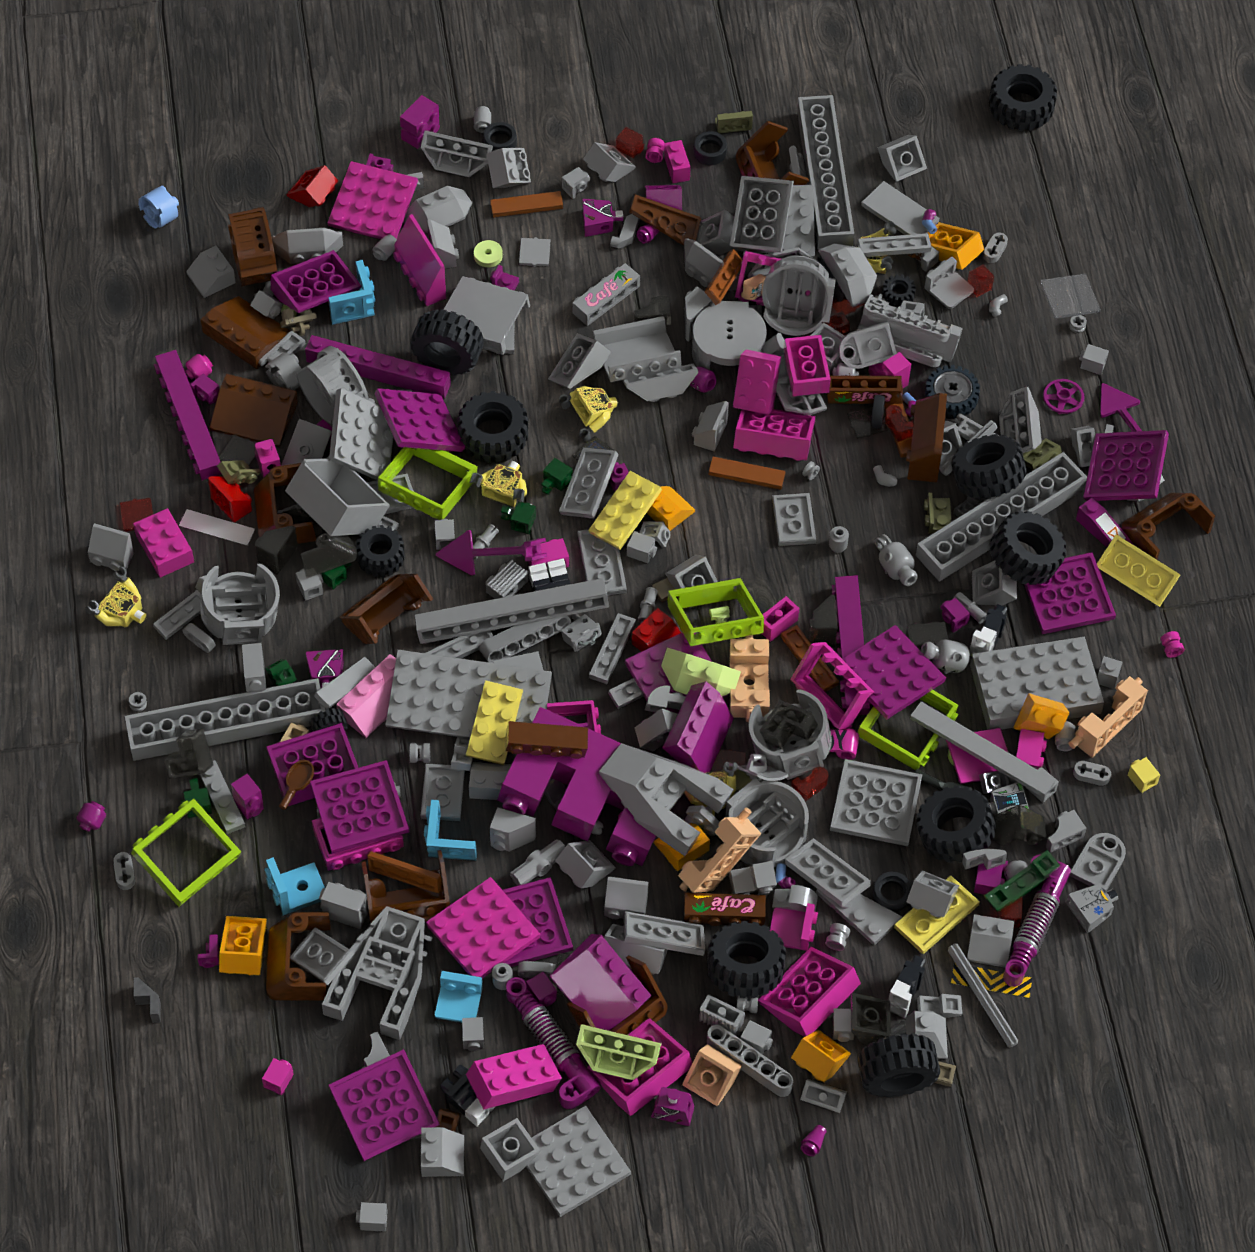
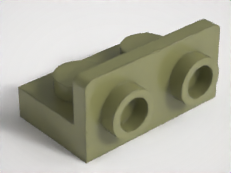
M752 111L718 114L717 118H715L717 133L752 130Z
M1045 438L1034 450L1023 453L1025 465L1034 471L1061 454L1062 451L1060 445Z
M244 460L222 461L217 465L228 484H251L257 480V476L261 473L260 469H250Z
M928 493L927 499H924V510H927L925 526H928L929 534H934L951 523L950 498H932V493Z

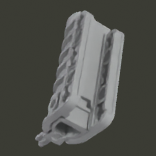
M870 294L864 306L862 319L857 330L888 322L897 353L900 352L905 358L931 367H939L942 360L951 363L963 328L953 324L951 326L943 324L941 320L934 321L928 319L926 315L924 317L915 314V311L908 312L902 310L900 306L898 308L890 306L882 298V294L875 297Z

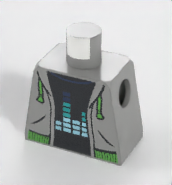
M1017 782L991 792L989 804L997 824L1029 823L1031 814L1022 784Z

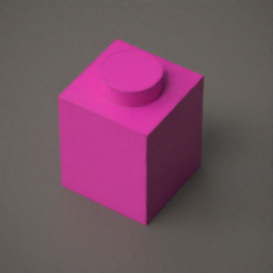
M273 1058L262 1078L263 1087L282 1095L294 1075L291 1064L286 1060L281 1059L279 1061Z

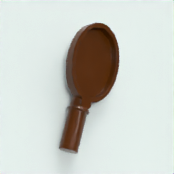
M300 760L289 769L286 776V783L289 789L279 804L281 809L286 810L296 791L304 789L312 781L314 767L310 761Z

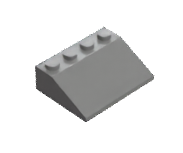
M741 176L730 241L731 248L736 251L752 253L782 252L794 181Z

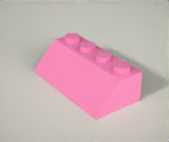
M391 654L336 704L337 709L342 710L346 723L365 738L387 719L396 658Z

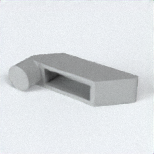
M633 214L626 216L620 237L612 236L610 247L623 248L632 244L640 219Z

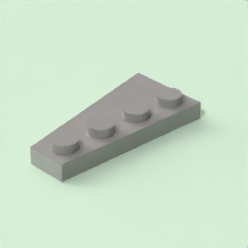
M819 889L816 890V894L873 945L877 944L902 918V916L861 894L841 907Z

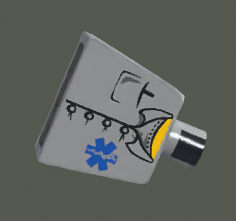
M1094 885L1070 893L1066 904L1085 931L1089 933L1112 914L1114 908L1112 902L1118 900V895L1114 889L1104 893L1099 885Z

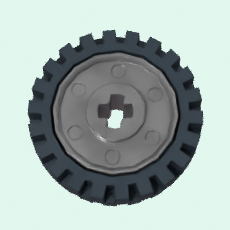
M946 365L943 366V369L937 368L936 372L933 371L931 376L929 375L925 386V398L937 393H947L946 418H950L953 415L955 419L958 414L965 416V413L968 415L971 413V410L975 409L979 399L980 385L977 377L974 378L972 372L969 374L968 369L965 368L962 371L961 366L955 369V365H951L950 369H948Z

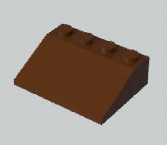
M239 296L212 308L201 318L202 332L255 369L261 366L259 365V360L291 332L285 327L281 328L278 322L266 317Z
M226 374L220 387L210 430L256 442L273 439L275 446L280 447L298 404L297 392Z

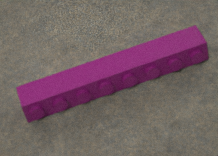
M311 335L305 348L306 361L309 363L317 360V355L320 351L328 346H333L346 355L360 377L411 389L412 391L441 394L442 398L445 399L451 386L450 372Z
M173 350L155 356L156 364H153L157 375L160 374V385L162 389L165 388L167 391L164 393L167 403L171 402L172 404L170 406L172 416L178 419L176 425L178 431L183 432V435H181L183 444L189 447L187 453L189 459L194 460L193 469L195 474H199L201 480L208 479L210 476L221 475L222 473L217 467L220 463L219 456L177 351Z
M858 575L835 577V584L832 585V596H836V600H833V610L838 614V616H834L835 628L839 627V632H836V644L840 643V648H837V654L842 659L864 645ZM843 677V680L840 681V691L844 692L845 697H841L842 709L846 708L847 711L858 691L855 688L848 687L846 685L847 680ZM866 700L858 715L869 714L870 702Z

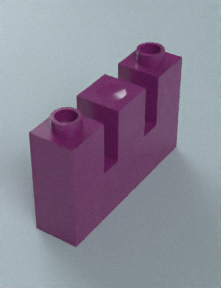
M542 707L539 708L532 722L584 727ZM589 728L588 750L585 758L574 759L570 756L552 757L546 754L535 756L531 753L517 754L502 784L497 801L503 803L505 810L534 816L551 778L568 785L551 825L587 842L605 803L623 810L606 850L612 852V857L615 861L625 866H633L634 863L642 866L656 837L634 820L632 813L623 806L622 800L615 791L613 792L599 774L601 768L621 743Z

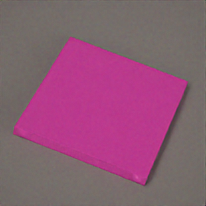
M1000 728L974 732L1008 752ZM946 740L960 784L980 781V774L998 771Z

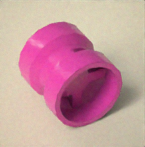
M651 138L647 143L646 159L652 163L661 162L663 160L664 141L659 138Z
M1171 631L1160 638L1162 645L1165 646L1167 657L1174 658L1184 652L1185 649L1183 644L1180 643L1178 632Z

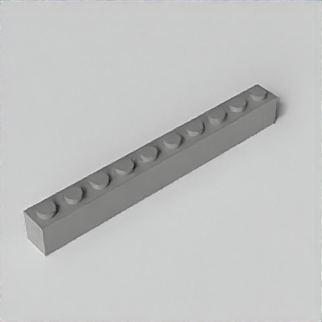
M604 578L416 614V629L420 644L608 608L609 603Z

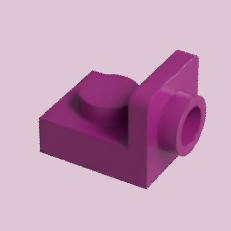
M498 265L496 271H492L490 277L493 285L506 287L514 291L519 283V277L504 273L501 265Z
M209 935V943H206V954L197 955L199 966L205 968L219 965L220 942L218 935Z

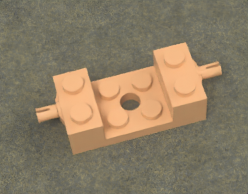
M753 635L745 636L744 639H730L729 668L741 671L736 689L730 690V712L734 718H746V722H749L752 710L758 704L760 705L763 717L769 712V639H753ZM751 679L754 681V684L746 685L744 681Z
M1130 676L1125 681L1121 680L1115 688L1117 691L1113 696L1112 708L1115 712L1112 715L1108 714L1103 721L1094 713L1087 717H1082L1078 722L1079 727L1075 737L1068 743L1072 749L1078 746L1093 758L1142 710L1148 691L1141 685L1143 681L1139 677H1136L1134 680Z
M744 808L739 816L726 817L719 822V827L715 833L724 843L717 848V853L713 858L709 860L688 861L683 865L682 871L678 875L683 880L679 886L683 891H687L688 888L692 892L714 891L761 835L760 831L747 818L752 813L748 808Z

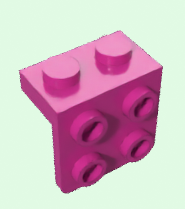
M807 903L806 912L774 908L770 931L773 930L778 934V937L784 942V947L808 951L809 942H813L815 930H811L812 924H816L818 912H814L815 904Z

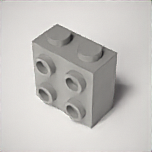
M328 882L326 888H322L319 896L322 911L329 912L331 920L361 929L368 914L366 894L358 889L346 888L340 883Z

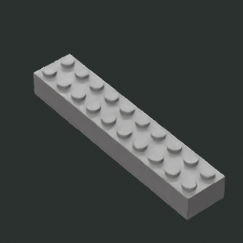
M833 95L798 97L797 115L806 175L809 179L808 185H813L814 229L817 249L832 244L853 246L854 228Z
M1062 452L1027 474L1016 489H1012L1011 492L1004 493L1000 497H991V499L984 501L917 544L916 557L940 582L989 551L993 534L1008 515L1023 511V513L1030 511L1032 514L1038 513L1042 517L1083 491L1087 476Z
M319 679L125 716L133 761L287 731L291 723L309 727L310 719L314 718L315 714L319 715L320 711L325 712V707L314 697L316 692L320 690Z

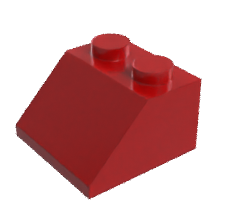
M325 165L310 169L303 173L286 195L307 207L320 206L325 202V197L334 191L338 179Z
M210 476L208 478L211 499L234 523L252 511L250 496L247 493L244 494L238 484H228L224 476Z
M657 608L632 632V645L642 652L680 634L681 631L672 618Z

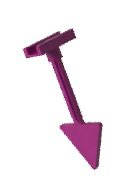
M1102 383L1100 417L1103 418L1119 413L1132 432L1142 431L1126 410L1139 405L1140 400Z
M467 530L438 551L436 556L473 576L475 575V556L522 554L525 556V561H534L547 557V553H541V543L546 542V539H533L524 542L522 546L474 549L472 532Z

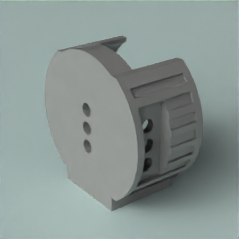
M789 256L777 261L771 266L763 284L764 319L772 328L783 334L798 336L813 332L822 325V322L829 323L836 279L829 278L827 270L820 263L809 257ZM792 288L793 292L788 293L787 289ZM809 290L811 295L807 296L805 291Z
M721 301L717 305L712 302V307L708 306L694 322L692 357L696 366H702L710 370V361L720 365L735 366L739 365L740 355L746 349L764 353L763 345L766 340V325L763 318L753 308H749V302Z
M328 346L320 351L317 355V360L296 372L298 383L307 401L319 417L324 419L331 427H333L337 389L342 388L364 399H369L365 385L353 364L341 350L333 346Z
M257 564L256 576L245 572H231L218 577L219 566H214L206 575L202 586L200 614L204 625L214 636L222 638L223 645L261 643L262 636H265L270 631L277 616L280 591L275 576L267 567ZM236 609H242V612H237Z
M800 689L796 691L799 704L779 706L768 712L764 717L758 704L752 710L749 718V732L755 754H765L767 766L787 773V780L811 772L815 768L817 769V767H824L823 760L827 757L832 742L824 706L814 695ZM791 741H796L795 744H790Z
M754 778L726 803L725 818L739 816L744 808H748L752 812L747 817L754 826L757 823L762 825L760 828L756 827L761 835L740 859L749 866L773 861L774 867L779 863L785 864V859L801 848L806 841L809 820L808 808L802 796L789 785L767 780L760 783Z

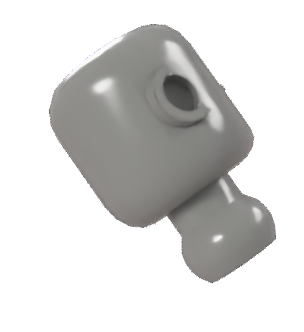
M892 542L885 545L879 553V562L884 568L885 574H888L893 580L900 579L901 583L906 586L914 584L917 580V573L913 570L915 562L910 552L900 542Z
M944 639L940 640L936 645L932 642H925L921 647V652L929 660L932 659L936 668L944 670L945 674L962 672L968 665L970 653L968 647L963 643Z

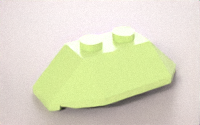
M671 648L666 649L661 665L673 690L686 695L691 685L706 681L720 692L723 697L730 693L731 689H736L741 671Z
M582 1024L576 1043L593 1071L630 1080L636 1079L657 1064L661 1043Z

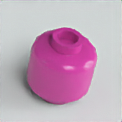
M196 354L186 362L187 370L185 373L191 380L193 378L196 380L202 374L210 375L213 365L205 354L203 356Z

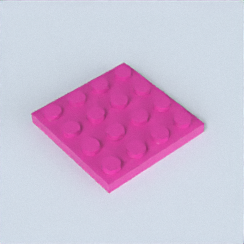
M351 161L329 217L328 226L377 239H382L387 235H392L397 239L418 179Z
M491 877L426 922L428 928L470 976L482 977V979L492 972L495 965L505 963L540 938L538 930Z

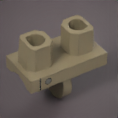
M291 308L282 311L283 321L280 322L281 328L296 325V327H291V331L297 332L299 336H304L305 330L310 329V326L303 323L316 319V313H312L311 309L300 312V316L295 317Z

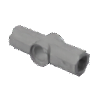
M556 839L541 851L536 850L527 857L526 862L510 873L513 882L519 886L527 884L536 876L541 877L545 875L552 865L556 863V859L564 850L565 845Z

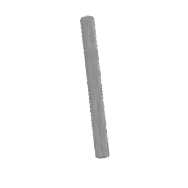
M953 944L949 946V954L1007 1046L1011 1048L1017 1045L1018 1039L959 945Z

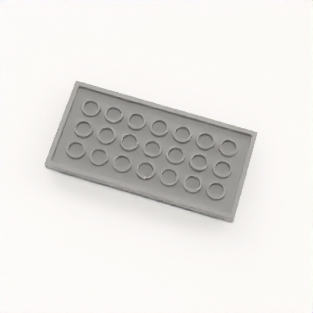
M398 650L386 727L470 739L485 680L523 689L515 722L532 723L540 707L547 709L552 672Z

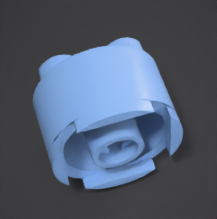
M162 185L139 198L140 211L144 210L146 215L143 217L153 228L163 227L178 217L177 206L179 202Z

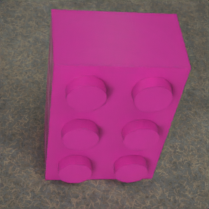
M822 336L786 338L784 341V356L792 396L829 393L830 375Z
M747 349L740 355L733 408L770 414L774 409L781 356Z
M168 508L133 523L136 537L159 577L194 563L192 549Z

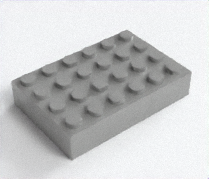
M1085 637L972 654L970 668L987 730L1013 728L1028 693L1063 703L1069 711L1067 719L1089 716L1091 713L1097 715L1102 712L1104 700Z

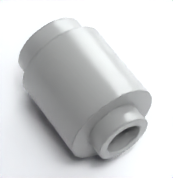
M480 106L474 112V129L484 133L485 129L491 124V112L488 107Z
M392 235L384 236L373 247L374 257L378 260L386 261L395 251L394 244L397 239Z
M837 526L830 531L829 547L833 552L841 553L847 548L849 533L846 528Z
M1066 721L1063 729L1055 735V744L1060 751L1072 750L1068 743L1075 737V725L1069 721Z
M499 963L492 969V982L497 989L506 990L507 982L513 978L512 968L506 963Z

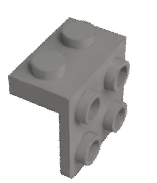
M953 257L942 261L936 269L930 270L926 274L924 288L948 309H952L974 292V287L955 272L957 260Z

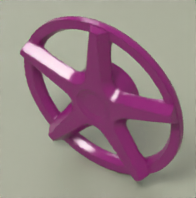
M1057 379L1045 387L1043 399L1051 410L1058 414H1068L1082 407L1084 392L1077 383L1071 380ZM1059 382H1068L1075 386L1071 389L1062 388ZM1054 384L1057 394L1047 395L1048 388ZM1078 390L1081 393L1080 402L1071 397ZM1048 399L1058 400V408L1051 405ZM1066 403L1076 406L1072 409L1063 410Z

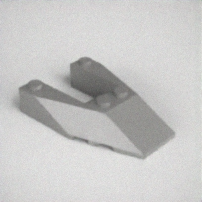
M622 743L599 771L600 776L613 792L615 791L622 800L623 806L632 813L634 820L684 856L696 843L701 832L670 811L678 799L687 791L719 813L734 790L714 776Z
M386 906L370 924V927L356 939L357 941L350 948L354 955L332 980L322 1003L323 1015L343 1021L361 980L393 991L380 1021V1032L382 1035L400 1040L422 979L425 919Z

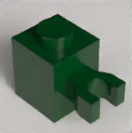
M554 458L543 470L542 492L548 495L553 487L560 491L566 486L568 487L573 476V469Z
M518 501L514 510L509 506L503 505L501 519L511 520V530L529 534L536 518V506Z
M344 553L337 561L329 555L316 566L317 573L320 572L323 581L331 589L334 590L347 579L346 569L351 566L349 561L351 557Z
M280 659L265 668L274 687L292 684V682L297 680L286 659Z
M197 778L190 779L191 791L184 792L185 799L181 800V803L186 800L190 802L192 799H195L208 815L212 814L207 788L199 789ZM193 810L188 812V818L198 817Z

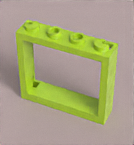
M403 447L378 477V490L416 510L430 515L432 518L441 520L448 515L473 484V482L470 483V479L473 473H477L478 466L444 450ZM413 455L462 478V481L442 505L392 481Z
M741 578L668 591V608L690 646L763 633L764 617ZM737 599L748 618L693 628L682 608Z
M934 690L919 698L945 713L950 719L956 720L958 704ZM873 706L859 727V737L914 770L919 769L921 765L924 767L930 758L928 756L930 751L934 752L938 747L940 736L934 733L919 757L871 730L881 714Z
M192 799L190 802L187 800L178 807L179 811L177 813H170L164 818V823L160 827L154 826L148 832L149 836L144 840L142 838L138 839L132 845L134 848L131 854L178 907L234 862L241 854L238 847L195 799ZM193 810L229 852L182 892H179L144 853L143 849L189 811Z

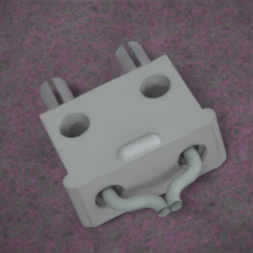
M573 614L572 619L575 621L563 628L561 633L563 640L576 652L588 644H595V639L601 636L602 633L599 623H595L586 614L581 617L578 614Z

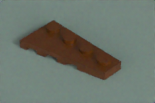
M636 194L633 197L629 213L684 245L686 238L696 241L702 217Z

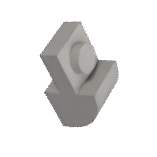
M777 333L764 343V353L784 356L785 340L781 333Z
M660 686L650 694L645 710L656 712L660 709L666 710V708L680 710L686 697L681 693L670 694V686Z
M791 885V889H775L772 907L773 909L778 907L806 912L807 903L815 904V912L818 895L813 890L800 885Z

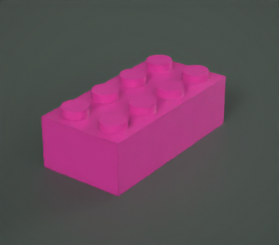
M544 1044L474 1061L466 1074L483 1110L553 1092L562 1079Z

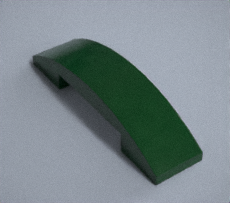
M1047 850L1034 859L1025 869L1004 884L998 885L984 897L998 912L1039 885L1058 869L1060 864Z

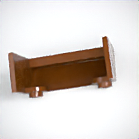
M767 121L738 149L736 161L742 176L779 179L772 160L779 153L777 141L788 131L787 127ZM787 172L779 179L794 181L793 185H806L809 182L808 178L792 172Z
M937 393L917 400L915 405H911L910 415L913 416L914 425L911 450H907L906 461H909L907 477L909 480L937 482L942 455L947 393Z
M301 463L274 467L254 488L260 543L264 548L317 541L312 522L293 524V519L289 514H277L274 487L289 485Z
M1169 493L1122 523L1121 529L1137 548L1158 560L1160 550L1149 539L1155 534V526L1181 509H1185L1201 528L1209 534L1215 515L1195 494Z
M397 574L340 616V619L364 644H376L380 629L405 610L411 609L415 611L421 607V602L432 601L433 598L417 574Z
M437 850L440 869L431 870L441 874L442 890L439 894L420 887L386 892L383 881L380 879H368L366 862H361L371 923L386 906L424 918L425 921L430 920L450 906L445 864L441 850Z
M329 912L293 913L270 928L266 991L270 999H325L327 994L326 983H306L304 971L299 968H289L291 933L313 930L314 928L318 930H331Z
M629 955L626 959L634 975L651 996L638 1010L609 1030L624 1035L630 1034L649 1018L656 1023L666 1014L668 1008L646 963ZM570 1001L567 1003L579 1028L581 1024L595 1027L585 1009Z

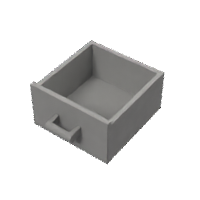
M329 458L304 459L285 490L330 536L365 534L367 528L371 530L372 526H378L390 506L354 470L329 460Z

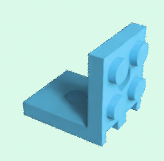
M363 260L356 261L357 280L362 285L359 289L360 291L329 297L332 325L375 315L373 309L375 302L373 281L369 279V268L364 266Z
M431 800V805L426 808L427 824L429 825H425L424 828L425 843H427L426 846L429 853L428 857L438 858L437 850H441L443 858L476 861L477 850L475 841L438 839L441 818L439 800Z
M274 857L266 860L267 868L264 869L267 877L266 881L269 889L273 891L274 902L276 906L280 905L283 915L321 902L319 899L320 892L325 887L314 862L280 874ZM300 884H306L308 886V888L304 891H300L297 889V887Z

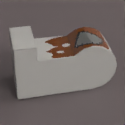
M933 247L931 252L908 254L910 257L920 261L921 268L926 272L939 259V251Z

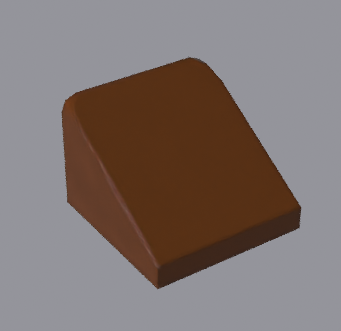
M445 1108L439 1109L437 1120L440 1125L437 1127H443L456 1132L461 1113Z

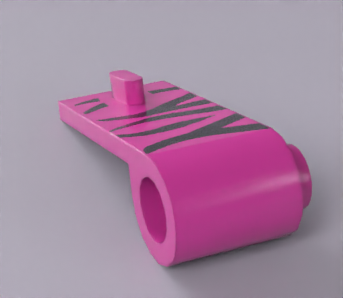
M849 728L845 730H830L832 742L829 752H836L837 756L841 759H855L859 734L854 729Z

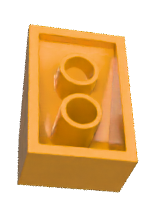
M940 222L935 225L937 231L934 234L928 232L931 246L939 251V260L944 261L953 257L957 260V269L963 270L984 251L979 232Z
M226 916L220 948L219 972L260 975L267 919Z

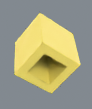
M1145 757L1142 760H1135L1130 765L1128 776L1140 792L1143 793L1158 784L1160 774L1148 758Z

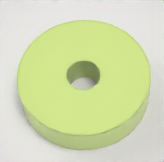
M482 241L474 248V259L482 267H494L503 258L502 247L495 241Z

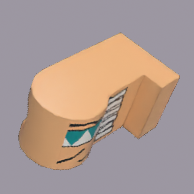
M758 274L745 280L741 296L748 300H755L756 297L762 296L766 276Z

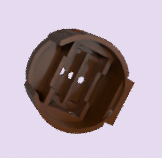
M264 207L228 214L230 225H228L229 235L241 287L271 281V275L278 271Z

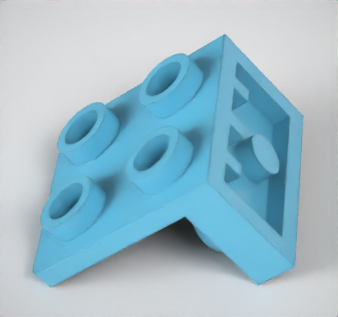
M442 971L440 977L441 988L435 1018L461 1023L462 1018H475L483 989L482 977Z

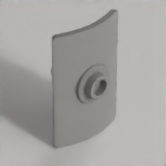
M299 419L281 466L302 463L304 459H322L332 433L331 430Z
M751 754L748 764L738 766L737 769L747 773L752 780L756 778L757 780L778 781L788 777L787 773L767 766L765 754Z

